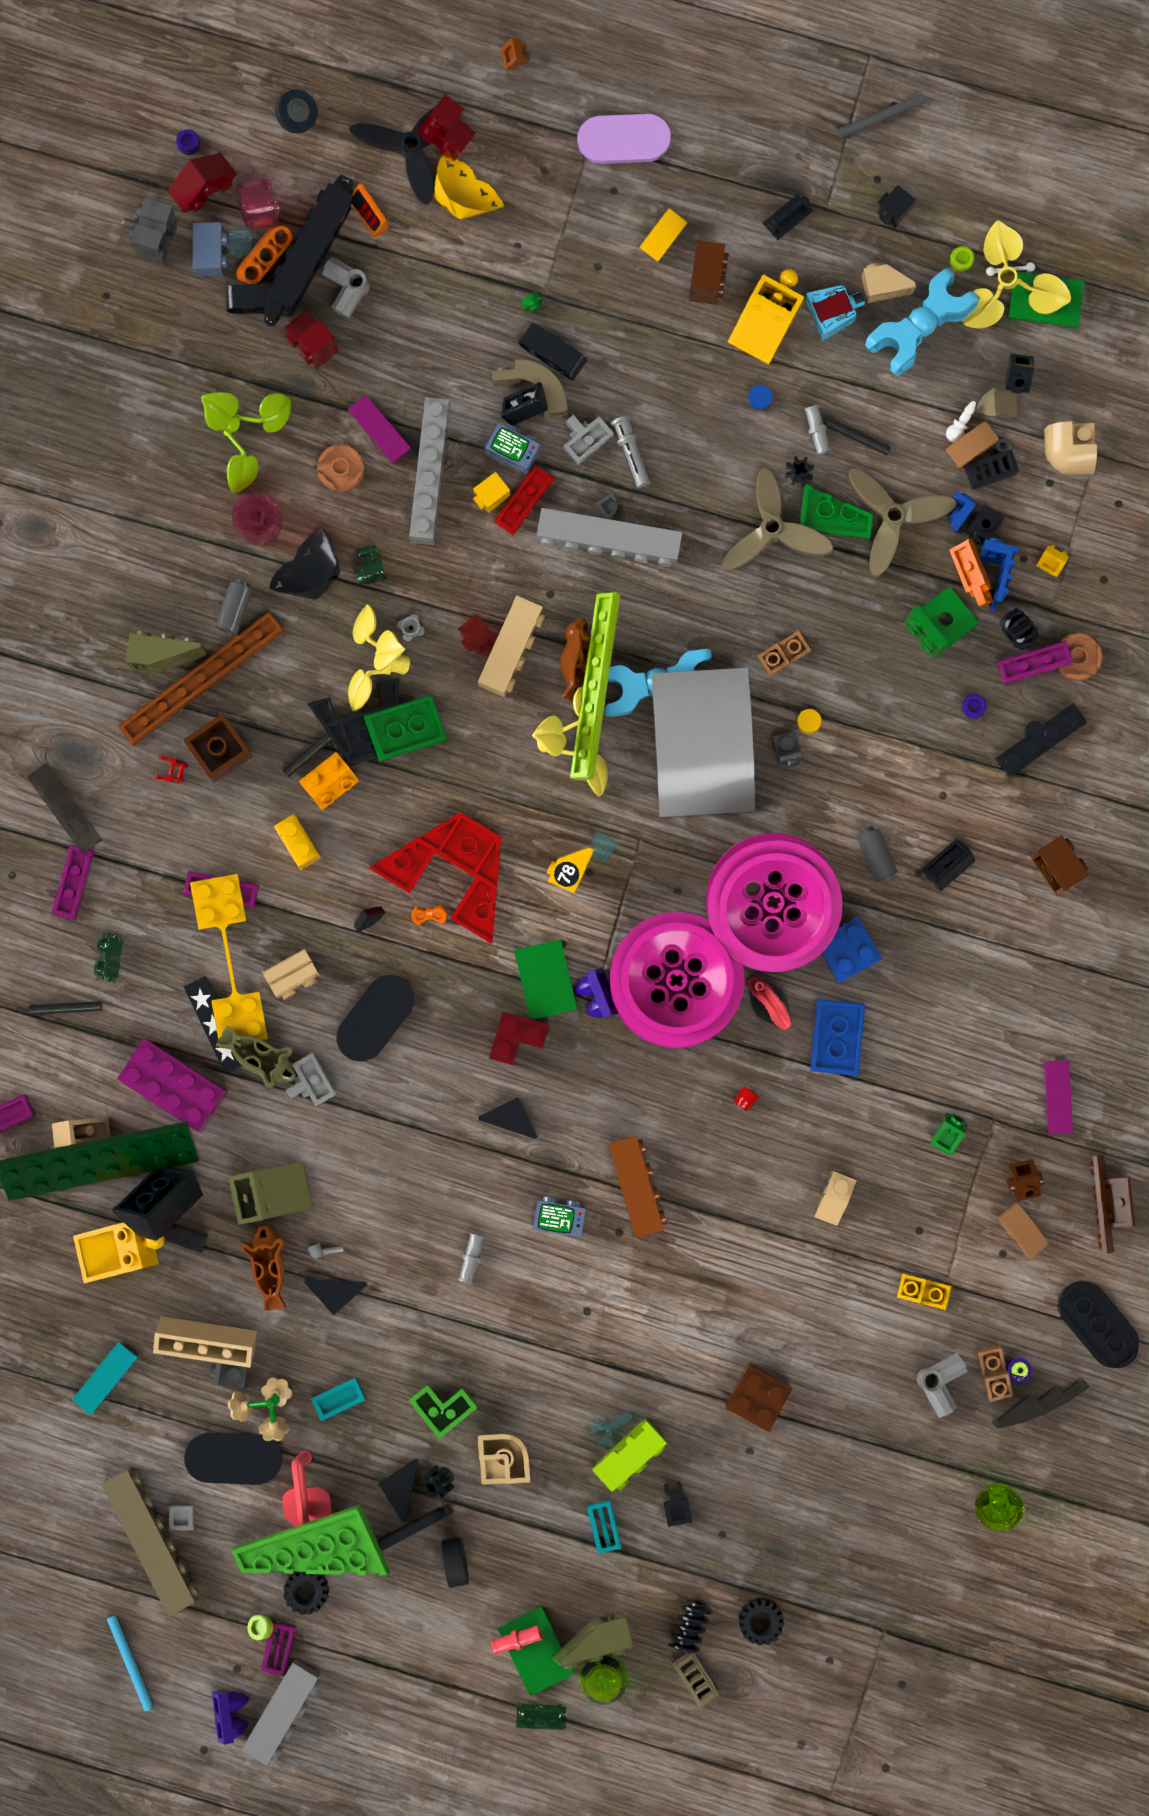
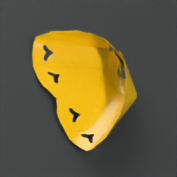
M442 155L439 159L433 195L447 211L462 220L504 207L496 191L488 183L476 180L473 170L467 164L457 159L453 161L451 158H446ZM446 160L449 162V164H453L454 167H447ZM460 170H462L463 174H466L467 177L460 176ZM480 189H483L484 193H488V195L481 196ZM493 201L495 202V205H497V207L491 206Z

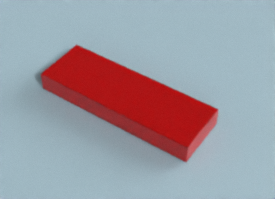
M534 465L495 518L494 523L514 536L553 483L554 477L537 465Z

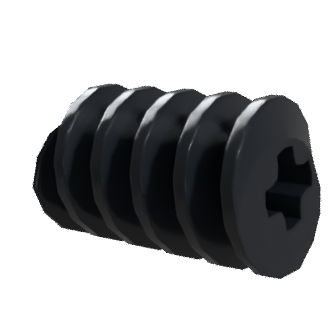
M684 1597L689 1602V1605H681L686 1615L678 1614L677 1617L683 1621V1624L674 1625L680 1632L679 1634H671L676 1643H668V1646L689 1654L699 1652V1647L694 1643H702L703 1638L698 1634L706 1632V1629L701 1624L709 1623V1619L704 1614H712V1609L700 1601Z

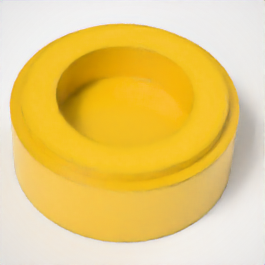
M806 709L799 714L797 726L801 732L813 734L820 728L821 716L817 711Z

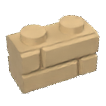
M306 949L262 972L275 997L278 999L282 997L283 1000L295 995V989L302 985L304 988H308L317 983L316 978L320 976Z

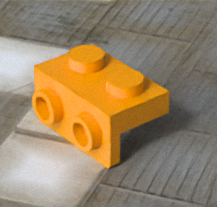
M335 752L303 777L299 783L319 808L323 810L346 791L350 790L359 780L338 753Z

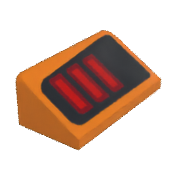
M361 183L358 184L351 195V205L372 236L377 237L388 229L387 219L365 186Z

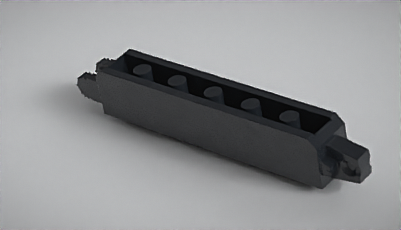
M341 174L333 184L328 183L325 190H320L316 199L317 205L315 209L310 208L306 216V225L304 228L300 227L297 231L296 243L294 246H289L285 254L286 261L283 266L279 265L277 267L273 284L269 283L264 291L263 296L266 297L264 323L267 327L275 326L282 315L285 317L294 315L351 211L352 196L350 192L353 186L351 178Z

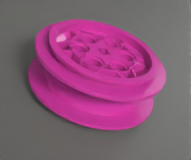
M765 833L740 841L719 859L708 881L706 908L714 936L722 943L732 958L756 970L781 972L809 963L828 947L841 921L842 894L832 867L822 853L814 846L795 836L781 833ZM772 871L781 873L780 878L776 881H770L768 875ZM755 882L759 884L758 889L755 892L747 891L746 887L749 883ZM792 884H798L801 886V889L798 893L791 894L788 892L789 887ZM770 896L776 898L777 902L775 904L769 901ZM749 906H755L758 909L756 914L752 916L746 915L745 910ZM789 909H799V914L797 916H787V912ZM769 919H776L778 921L774 928H767L765 923Z
M684 912L656 915L634 927L617 948L610 972L612 1000L616 1011L625 1025L645 1041L668 1048H684L698 1045L718 1034L736 1013L744 990V968L742 962L736 961L727 953L722 943L714 936L708 919ZM670 951L676 952L679 956V960L675 964H670L665 959V955ZM698 960L702 966L701 970L698 972L689 970V961ZM650 967H657L661 973L660 977L650 979L647 976V970ZM680 976L682 978L680 982L682 986H672L670 984L672 982L671 977L677 978ZM696 983L703 984L706 989L705 994L702 996L695 995L692 991L693 985ZM656 990L663 992L665 996L664 1001L661 1003L653 1002L651 999L652 992ZM684 999L687 1002V1009L682 1012L677 1011L674 1008V1001Z

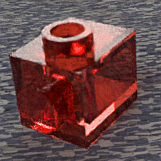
M477 614L458 628L459 634L463 638L461 643L468 652L473 650L476 655L480 652L484 654L494 646L495 636Z

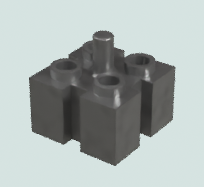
M145 198L143 205L140 204L137 210L136 217L139 219V222L124 218L122 226L131 229L129 240H131L130 242L133 248H135L138 258L165 265L171 240L174 239L179 224L177 216L174 215L175 211L172 205Z

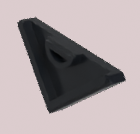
M518 1097L478 1117L480 1121L533 1139L538 1138Z
M306 1279L304 1281L333 1315L368 1285L366 1282L313 1279Z
M417 1458L378 1483L402 1522L407 1518L419 1462Z

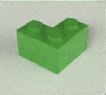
M430 1383L408 1400L438 1439L442 1438L479 1406L464 1386L444 1402Z

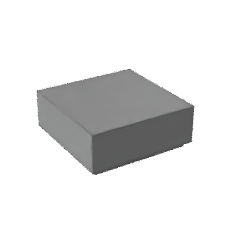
M195 1504L169 1505V1531L195 1529Z

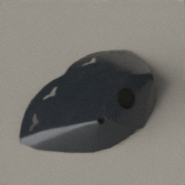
M325 529L311 535L298 548L295 559L280 567L270 582L269 588L271 590L316 600L336 581L341 571L333 542ZM323 536V540H322L323 543H319V542L316 543V540H320L321 537ZM308 548H310L311 555L303 556ZM290 569H292V571H291V576H289V575H286V576H285V575H284V574L288 573V571H289ZM280 581L282 587L276 588V586H278V582Z

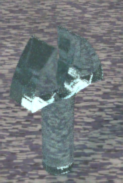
M626 1411L608 1424H602L598 1419L592 1426L589 1436L599 1430H606L604 1437L594 1444L608 1445L613 1443L611 1439L612 1432L632 1420V1414Z

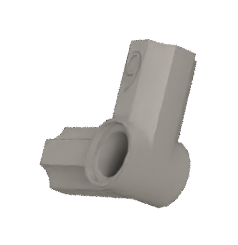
M331 257L326 262L322 275L342 286L331 309L340 316L350 319L362 296L369 292L370 283L364 272ZM357 279H362V280H363V282H362V284H361L360 286H358V287H353V286H352V285H353V282H354L355 280H357Z
M958 1353L950 1355L929 1368L920 1370L917 1375V1383L923 1389L938 1418L952 1413L957 1408L945 1384L968 1372ZM932 1373L935 1376V1382L931 1386H927L925 1378L928 1374Z

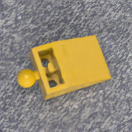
M786 269L780 274V283L764 274L762 275L728 340L729 344L768 365L804 301V296L789 289L798 282V275L792 269ZM769 294L771 298L768 300L762 295ZM789 305L791 307V310L788 311L783 306Z
M124 1222L73 1236L84 1283L159 1265L156 1249L161 1248L165 1242L164 1235L157 1241L139 1237Z

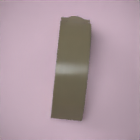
M520 359L514 360L515 369L500 367L496 371H492L493 387L511 385L530 387L541 382L548 405V410L543 412L544 419L568 417L564 389L558 378L543 365Z

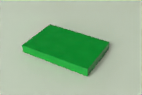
M1017 272L1019 279L1034 287V279L1038 274ZM1058 277L1067 286L1071 295V301L1050 314H1040L1033 310L1029 303V295L1032 291L1017 284L1011 289L1008 319L1078 329L1085 281Z
M432 695L364 716L379 762L447 740Z
M561 939L514 950L530 1020L577 1010Z
M542 1605L497 1627L501 1637L511 1634L513 1630L521 1631L535 1625H539L541 1629L542 1641L525 1645L521 1650L512 1649L508 1651L530 1696L574 1674L573 1668L565 1669L564 1666L561 1667L553 1661V1656L562 1646Z

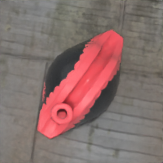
M756 976L749 978L747 984L754 1013L760 1019L780 1029L787 1030L791 1027L788 1000L785 993L776 985Z

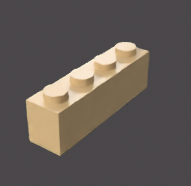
M516 595L478 680L479 687L503 697L506 696L507 692H512L516 683V679H513L517 670H522L526 661L523 655L526 649L530 650L536 638L533 636L536 627L540 628L544 621L545 615L542 614V606Z
M161 1316L155 1331L153 1353L250 1368L255 1353L257 1331Z

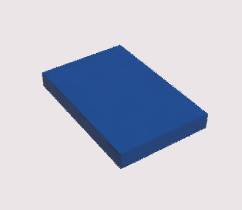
M817 999L810 1071L859 1076L865 1004Z

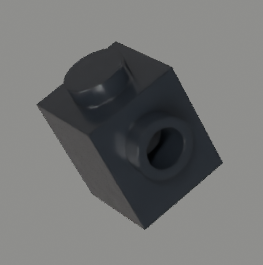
M897 185L890 194L886 192L879 200L878 204L880 206L877 214H879V218L886 225L891 224L896 228L913 209L916 199Z
M1010 354L1005 377L1006 390L1017 394L1030 392L1035 368L1034 356Z
M985 505L966 533L969 535V539H973L975 544L983 545L985 540L992 538L1005 518Z

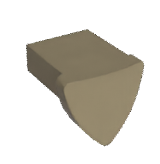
M992 388L981 398L977 405V410L991 417L1015 418L1017 417L1016 394Z

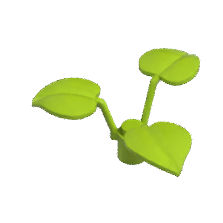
M213 392L201 396L205 420L209 428L215 431L224 430V435L241 452V455L231 457L227 467L228 485L232 493H239L252 484L257 477L259 466L257 459L253 455L246 456V451L232 436L231 432L238 430L240 420L255 423L263 422V429L266 432L280 430L290 416V397L280 393L269 394L260 405L259 413L261 417L252 418L236 414L239 404L237 398L231 393Z

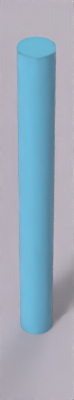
M111 1616L107 1618L108 1624L144 1711H148L154 1708L117 1616Z

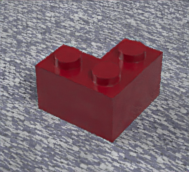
M445 94L419 128L418 132L426 142L432 143L439 148L442 155L455 161L476 132L458 118L464 109Z
M221 152L189 159L168 189V193L183 213L193 210L196 212L205 206V201L209 195L219 191H227L232 186V181L237 173Z
M307 310L303 311L284 327L287 334L285 338L293 348L297 346L301 352L300 356L308 365L313 364L316 369L338 352L335 337L320 320L316 321Z
M502 1012L489 1059L513 1066L520 1043L543 1050L550 1026Z

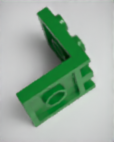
M950 586L922 608L918 605L912 609L904 622L908 631L913 636L916 635L924 651L928 655L932 654L931 657L933 659L979 625L977 619ZM942 614L949 615L952 619L951 625L943 626L939 622V616Z

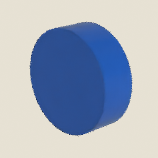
M765 385L754 386L749 392L748 400L750 405L757 410L768 408L772 402L771 390Z

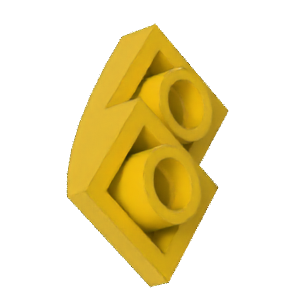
M669 208L641 244L640 248L658 262L688 222Z
M902 1274L897 1298L947 1310L952 1286Z

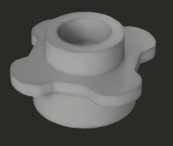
M412 614L404 620L401 619L397 623V627L403 633V640L407 642L411 641L413 637L422 636L425 632L424 627L419 623V616L416 614Z

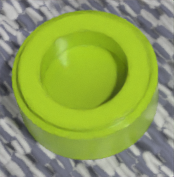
M965 246L957 247L950 256L952 268L959 272L969 270L974 262L972 250Z
M254 1615L248 1622V1633L254 1640L269 1638L273 1631L272 1620L267 1615Z

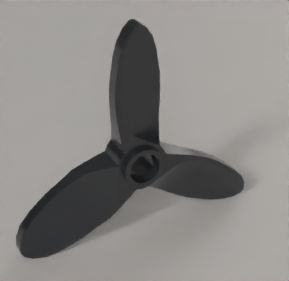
M434 108L420 118L411 132H399L373 124L352 125L350 133L355 139L376 148L400 153L405 157L406 174L410 187L419 202L429 205L434 194V184L429 162L422 149L431 143L426 142L418 130ZM414 143L416 147L408 148L406 144Z

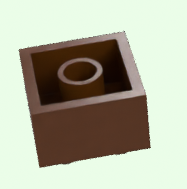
M697 240L689 301L717 305L718 297L723 298L726 278L724 275H726L729 253L724 252L725 244Z
M224 713L183 740L213 783L253 757Z
M1062 835L1030 856L1056 896L1089 876L1086 863L1082 858L1078 859L1073 852L1075 848L1068 838L1064 839Z
M747 1363L725 1404V1408L770 1432L792 1388Z

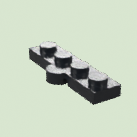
M1073 703L1043 725L1038 721L1029 722L1024 729L1025 738L996 757L995 760L1008 778H1010L1081 728L1087 721Z

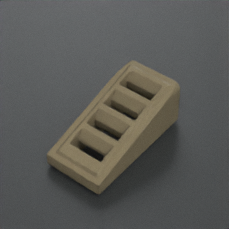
M686 1653L672 1662L673 1667L699 1708L720 1695L719 1690L695 1653ZM691 1660L694 1661L695 1664L682 1671L681 1667ZM699 1669L700 1672L688 1680L686 1676ZM704 1677L705 1682L693 1688L692 1685ZM710 1687L711 1690L701 1697L698 1696V1693Z

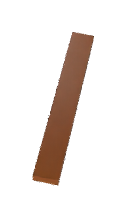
M269 611L121 723L118 728L132 746L136 745L285 630Z

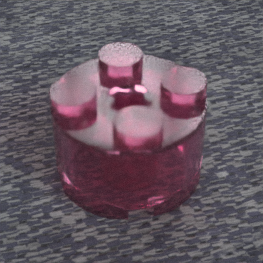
M261 178L236 185L237 195L241 194L242 197L240 202H238L240 211L249 232L273 226L279 222L278 215L280 214L277 200L273 201L272 198L273 186L270 178Z
M261 493L246 494L233 507L232 521L239 537L246 543L261 547L271 543L279 535L283 526L282 516L276 503L269 496ZM254 517L261 518V521H260V522H256V521L254 522V521H253V518H254Z

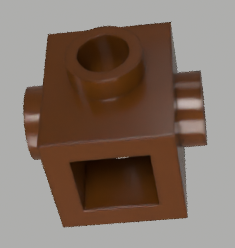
M1033 1159L1009 1164L1010 1178H1007V1186L1010 1193L1014 1192L1017 1202L1040 1197V1186L1044 1185L1041 1171H1037Z

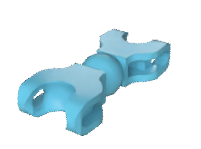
M946 268L930 281L929 296L923 301V307L914 309L908 319L905 317L897 323H882L868 336L865 346L871 352L876 353L884 347H893L898 351L891 361V372L894 375L900 376L915 363L916 348L922 343V337L931 335L937 325L940 327L948 321H963L977 308L980 297L973 291H969L961 297H953L948 294V289L954 283V272L951 269Z
M711 650L688 651L682 655L678 664L668 667L667 671L662 668H654L644 674V672L634 673L622 665L610 667L608 682H615L620 686L622 697L620 700L605 706L604 716L615 717L630 714L640 700L647 699L649 696L653 697L651 673L694 671L696 666L706 663L711 659Z

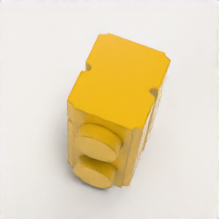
M295 814L274 826L300 870L321 859L320 854Z

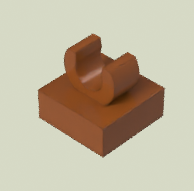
M511 38L500 48L505 70L513 71L519 65H524L530 60V57H524L523 55L527 45L521 44L520 38Z

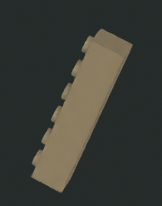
M129 1468L101 1483L168 1617L194 1604L198 1600L197 1595L199 1591L193 1581L189 1582L185 1574L188 1572L187 1567L182 1559L178 1560L174 1552L176 1546L172 1538L166 1537L163 1531L165 1524L160 1515H155L152 1506H154L152 1498L148 1493L144 1494L140 1486L143 1482L137 1471L133 1472L132 1468Z

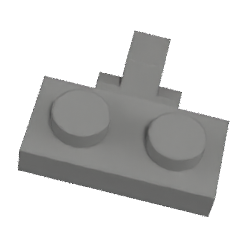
M572 415L566 420V425L572 431L569 434L571 440L563 446V449L579 466L614 437V433L600 416L590 424L586 421L581 424Z
M314 1053L292 1064L298 1077L294 1079L296 1084L285 1090L290 1099L300 1094L304 1098L310 1096L317 1107L337 1095Z

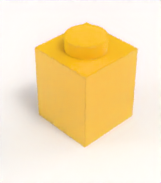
M496 472L473 489L474 502L480 509L485 508L488 513L511 496L510 489Z

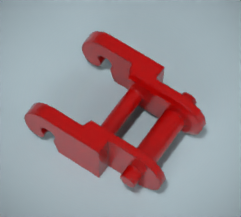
M160 755L159 759L170 762V772L166 777L154 775V778L173 783V780L177 781V784L185 782L182 777L184 769L189 766L185 765L183 761L178 763L177 759ZM175 766L180 767L177 777L172 776Z

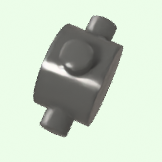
M999 437L1000 440L996 445L992 446V450H995L997 454L1013 448V445L1004 437Z

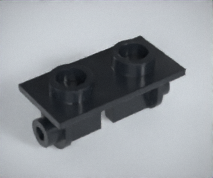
M799 194L795 195L764 221L763 225L777 241L780 240L813 212L812 208L808 205L809 199L805 195L802 197Z

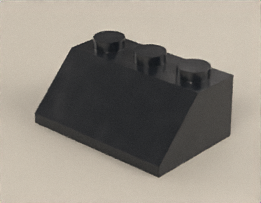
M167 1166L164 1169H154L112 1211L139 1237L157 1241L174 1223L179 1221L183 1214L195 1205L203 1196L194 1172Z

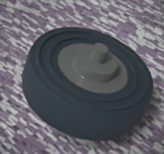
M295 89L285 92L278 99L275 115L283 129L290 133L298 134L308 131L315 124L318 109L311 95L305 91Z

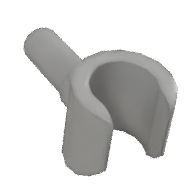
M320 1243L310 1246L308 1251L312 1258L317 1259L324 1255L343 1252V1246L322 1250Z

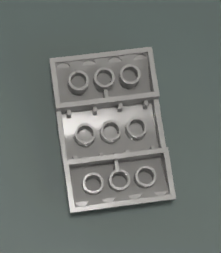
M748 668L651 673L659 817L755 812L754 751Z

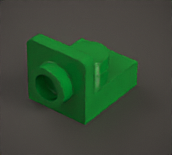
M946 1113L930 1144L952 1156L966 1134L968 1125L960 1116Z

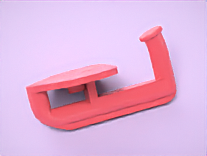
M306 1450L301 1451L292 1461L294 1488L289 1489L282 1498L284 1517L294 1526L332 1514L329 1492L323 1487L306 1486L304 1465H308L312 1460V1454Z

